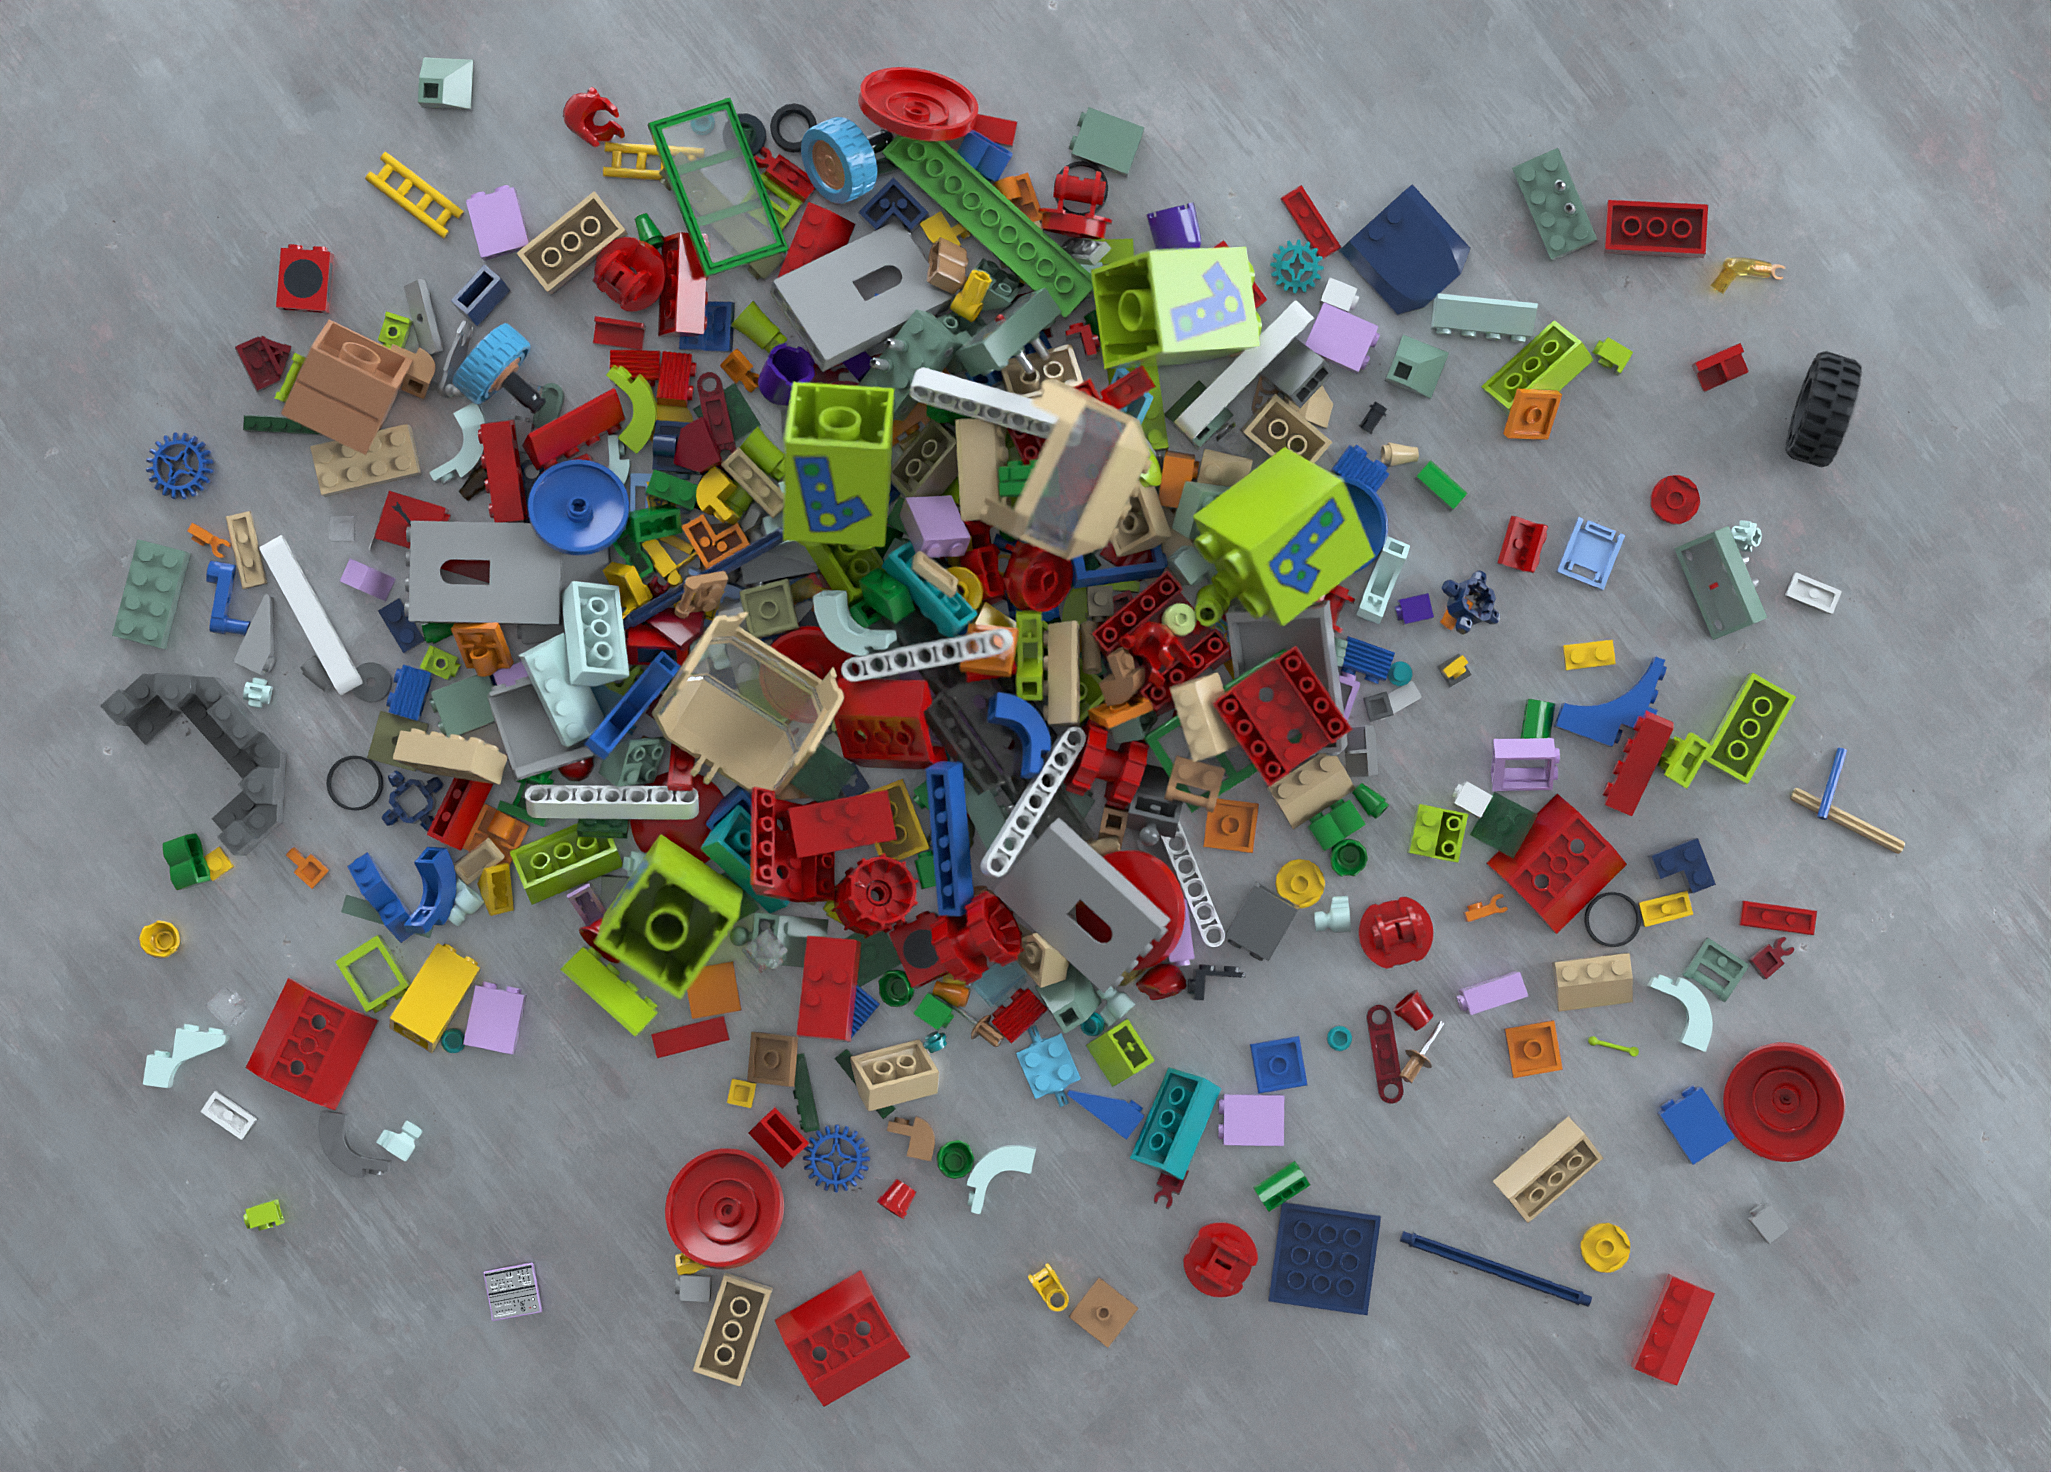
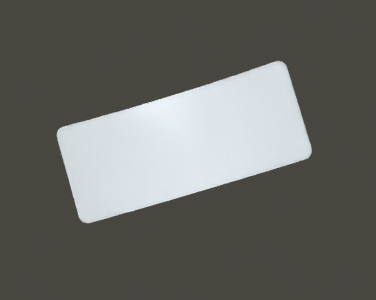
M1413 681L1388 694L1393 714L1422 698Z

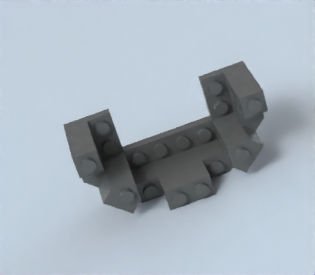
M143 673L125 690L118 689L100 705L116 725L128 726L145 745H148L184 713L243 780L238 785L243 791L212 818L223 831L218 838L234 856L248 855L283 823L287 752L222 679L183 674Z

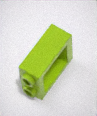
M381 935L373 937L335 961L366 1012L373 1010L374 1013L381 1011L388 1006L386 1001L393 997L396 1000L402 998L407 988L411 985V982ZM378 948L400 984L370 1003L348 967Z

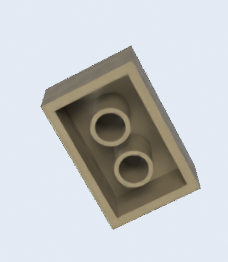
M931 419L892 466L891 480L907 497L941 496L958 476L956 434L943 423H937Z

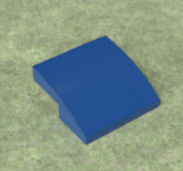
M708 301L705 306L707 327L704 334L694 337H680L679 349L732 352L734 328L731 327V324L734 322L735 303Z

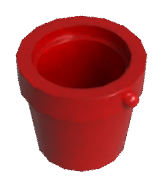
M1417 990L1407 994L1393 1008V1012L1415 1031L1424 1027L1434 1016Z
M895 1179L886 1192L879 1197L877 1203L899 1218L904 1219L916 1191Z

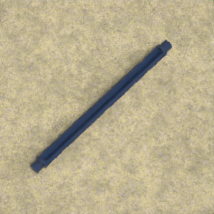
M779 527L777 530L697 575L725 571L727 575L787 541L783 540V528ZM685 582L629 613L623 619L624 631L630 627H636L681 601L685 591Z
M1403 1231L1401 1234L1400 1242L1408 1244V1247L1436 1254L1448 1260L1496 1275L1546 1294H1551L1575 1303L1578 1306L1581 1304L1589 1307L1591 1304L1592 1296L1583 1294V1291H1577L1553 1283L1552 1281L1416 1235V1233L1411 1234Z

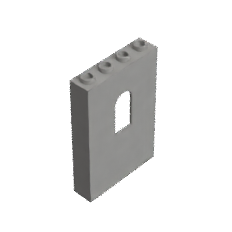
M900 220L773 280L770 294L822 372L896 336L916 309L931 312L936 316L948 310L952 299L951 293L927 282L929 263L925 259L922 248L916 246L909 229L903 226ZM885 266H892L900 271L902 281L899 285L867 301L863 299L853 284L854 281Z
M411 521V527H407L406 540L410 542V552H406V567H410V576L405 578V591L409 592V602H405L404 614L405 617H408V621L412 623H499L507 625L561 626L563 553L546 545L537 536L531 523ZM452 559L490 560V585L448 584L441 578V566L444 562Z
M1315 601L1284 626L1279 625L1265 615L1255 619L1246 611L1244 606H1232L1229 609L1226 617L1235 679L1284 648L1289 650L1296 646L1344 716L1329 601ZM1268 687L1262 688L1259 692V698L1263 702H1268L1273 697V692ZM1297 729L1290 730L1287 735L1288 740L1300 733V731ZM1347 734L1334 743L1327 744L1310 757L1315 756L1317 753H1326L1328 756L1339 755L1348 745Z
M1059 818L1049 826L993 891L1103 993L1110 986L1115 989L1123 981L1124 978L1121 974L1124 971L1128 974L1139 963L1136 960L1138 955L1140 954L1144 957L1152 949L1153 946L1150 942L1153 939L1157 942L1168 931L1165 926L1170 921L1162 911ZM1080 899L1111 927L1113 937L1110 942H1097L1067 915Z

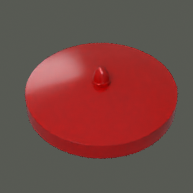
M891 67L874 71L863 79L858 96V104L861 111L873 123L894 134L917 140L946 141L962 137L974 128L978 114L977 100L966 87L942 74L918 68Z
M1124 850L1109 853L1102 858L1170 919L1165 926L1168 931L1158 942L1155 939L1150 942L1153 947L1144 957L1140 954L1138 955L1136 960L1139 963L1132 971L1153 967L1172 953L1181 938L1185 923V902L1181 887L1168 866L1147 852ZM1080 899L1075 905L1077 924L1097 942H1110L1113 937L1111 927Z
M1777 1042L1766 1044L1750 1051L1736 1064L1725 1085L1723 1105L1725 1117L1731 1131L1747 1149L1769 1160L1794 1162L1818 1154L1832 1142L1844 1119L1846 1097L1838 1073L1823 1056L1803 1045Z
M731 1148L711 1150L688 1162L673 1180L665 1204L667 1229L677 1248L691 1260L712 1269H733L757 1259L773 1243L781 1227L784 1214L782 1189L772 1170L752 1154Z

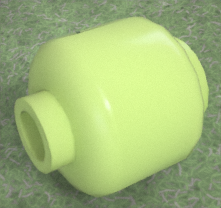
M1178 603L1171 605L1162 615V624L1166 625L1176 637L1187 635L1196 626L1195 612L1187 604Z

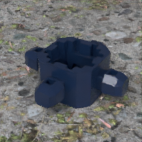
M1481 570L1475 571L1469 580L1461 583L1447 580L1442 585L1443 592L1449 597L1446 605L1448 613L1457 619L1456 631L1463 635L1471 630L1472 625L1483 621L1494 625L1499 622L1501 617L1499 612L1493 608L1496 596L1494 591L1486 585V573ZM1474 595L1473 599L1476 601L1475 605L1478 608L1469 610L1467 599L1464 597Z
M395 770L388 776L392 787L397 788L390 793L389 803L393 810H387L383 814L382 820L387 826L397 823L399 821L398 818H401L405 823L411 824L421 821L420 825L428 832L434 820V816L429 814L436 809L437 803L432 793L437 794L443 788L444 783L439 777H433L428 780L427 785L422 780L409 779L405 782L406 778L402 773ZM416 786L426 798L428 805L410 817L399 804L398 798L411 787Z

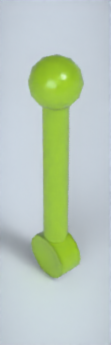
M1591 1036L1588 1039V1043L1591 1046L1600 1045L1629 1053L1633 1057L1639 1054L1637 1047L1632 1046L1628 1048L1598 1040L1595 1036Z

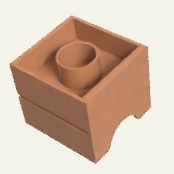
M329 319L311 346L281 415L366 455L377 432L381 430L413 360Z

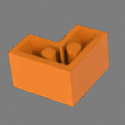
M1166 450L1159 491L1161 506L1178 508L1185 481L1191 482L1192 479H1197L1199 461H1195V454Z
M704 514L682 526L706 569L750 545L738 523L716 535Z

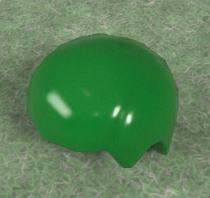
M1354 839L1341 840L1333 846L1330 853L1331 867L1341 877L1356 876L1365 868L1368 861L1366 848Z
M890 970L885 972L878 980L881 999L890 1007H902L909 1003L914 996L915 988L911 986L905 971Z
M956 1140L949 1141L940 1147L936 1161L940 1172L944 1176L958 1179L965 1177L971 1171L975 1158L969 1144Z

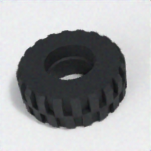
M1828 351L1818 353L1813 359L1803 381L1788 429L1785 451L1791 459L1820 468L1829 466L1842 444L1858 396L1862 366L1856 360Z

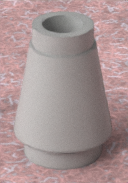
M316 655L300 667L303 671L302 674L324 692L333 686L324 666Z

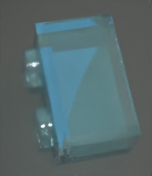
M1016 960L1003 967L1001 964L995 963L982 975V978L976 980L971 986L990 1007L996 1005L999 1008L1009 998L1006 994L1013 987L1017 991L1027 982L1025 976L1028 973Z

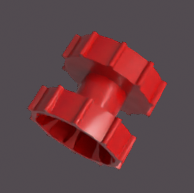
M1088 719V722L1081 727L1086 736L1085 744L1066 773L1063 784L1066 786V791L1084 796V793L1091 789L1095 778L1106 781L1104 795L1107 800L1106 804L1124 810L1125 806L1131 804L1140 786V781L1147 765L1149 745L1145 742V738L1121 743L1118 751L1107 748L1106 743L1109 731L1106 730L1105 726Z
M883 853L878 857L868 860L862 858L857 862L858 867L856 869L850 867L845 871L846 876L835 885L834 908L832 909V912H836L839 920L844 924L845 931L850 929L855 933L864 935V938L867 939L871 935L882 931L886 934L893 929L892 925L894 923L900 925L905 921L904 917L910 912L911 908L918 904L915 901V884L918 883V880H914L912 874L905 866V861L901 863L893 858L886 857V853ZM871 891H875L879 895V901L872 899Z
M988 891L972 898V903L965 906L967 919L965 914L962 916L940 915L936 917L937 921L930 925L933 940L931 944L934 946L941 961L940 964L953 976L954 981L959 980L965 982L966 985L982 978V973L989 970L987 957L989 962L999 963L1003 967L1017 960V955L1024 951L1022 947V931H1020L1013 916V911H1010L998 896L989 894Z

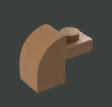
M392 344L390 349L413 360L406 373L401 390L424 399L435 373L433 358L420 347L415 354Z
M1123 647L1117 648L1107 656L1113 673L1099 683L1107 706L1124 703L1142 688L1145 681L1144 667L1135 669L1132 656Z
M1105 804L1098 839L1117 835L1121 851L1129 809L1125 808L1122 810Z
M916 1116L914 1125H910V1120L895 1117L894 1121L889 1120L887 1131L911 1136L907 1156L926 1161L932 1160L935 1147V1133L932 1126L925 1119Z

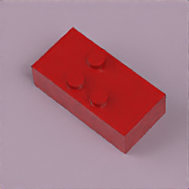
M1608 200L1604 253L1704 258L1706 254L1708 204Z
M887 790L788 809L798 859L897 840Z
M807 935L797 1036L851 1042L861 942L858 940Z

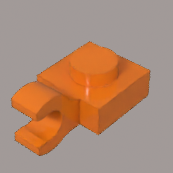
M738 348L732 351L720 364V367L735 384L741 381L746 390L752 393L756 388H759V374L750 371L754 366Z
M191 523L187 530L193 534L191 538L193 541L202 546L206 543L210 544L212 552L216 557L222 559L225 557L218 551L220 545L224 544L231 547L229 541L218 538L197 524Z
M295 847L291 848L286 854L298 866L294 873L311 889L330 871L313 854L305 858Z
M1503 894L1494 895L1488 905L1483 906L1482 902L1467 906L1468 911L1463 912L1465 921L1470 922L1494 913L1507 911V907L1498 908L1496 906V901L1503 898Z

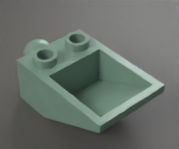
M754 912L752 932H748L745 927L737 926L731 930L730 940L736 946H743L747 942H751L750 963L804 967L807 935L827 937L828 919ZM763 921H768L770 924V928L767 931H763L760 927ZM760 946L767 947L766 955L762 956L758 953Z

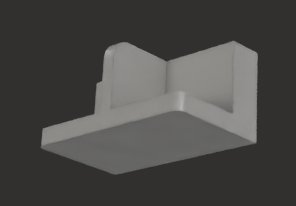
M1375 725L1352 727L1353 730L1347 733L1348 745L1345 747L1348 776L1364 777L1379 775Z

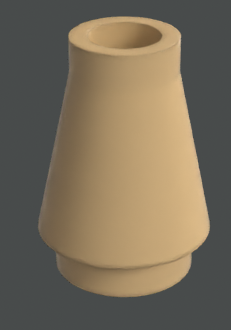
M1390 442L1381 447V462L1384 465H1388V467L1418 461L1419 452L1417 447Z

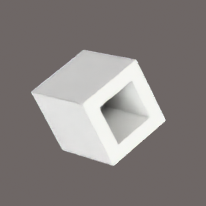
M1329 278L1319 304L1323 305L1325 302L1348 313L1349 309H1355L1359 296L1355 295L1357 288Z
M1465 781L1463 785L1458 783L1453 791L1452 797L1455 799L1452 804L1477 818H1481L1492 795Z

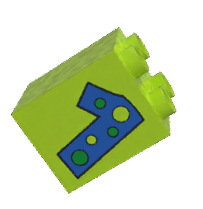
M1246 247L1148 251L1091 270L1105 369L1133 368L1140 365L1149 367L1203 363L1260 346L1259 335L1262 329V322L1259 314L1255 311L1252 291L1255 273L1253 266L1248 262Z
M793 382L785 436L783 540L797 541L800 545L806 547H815L822 543L847 544L850 548L856 550H866L873 546L884 547L891 491L894 389Z
M1286 447L1192 516L1201 534L1194 540L1195 546L1208 563L1214 564L1218 572L1211 578L1216 591L1229 602L1235 597L1238 598L1253 618L1259 619L1265 615L1281 626H1284L1374 557L1343 480Z
M660 834L605 912L595 944L680 1000L738 919L743 889Z

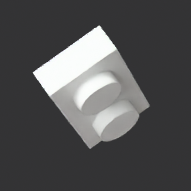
M1795 572L1785 596L1828 614H1833L1842 591Z
M214 1091L201 1110V1113L241 1140L244 1139L257 1118L218 1091Z

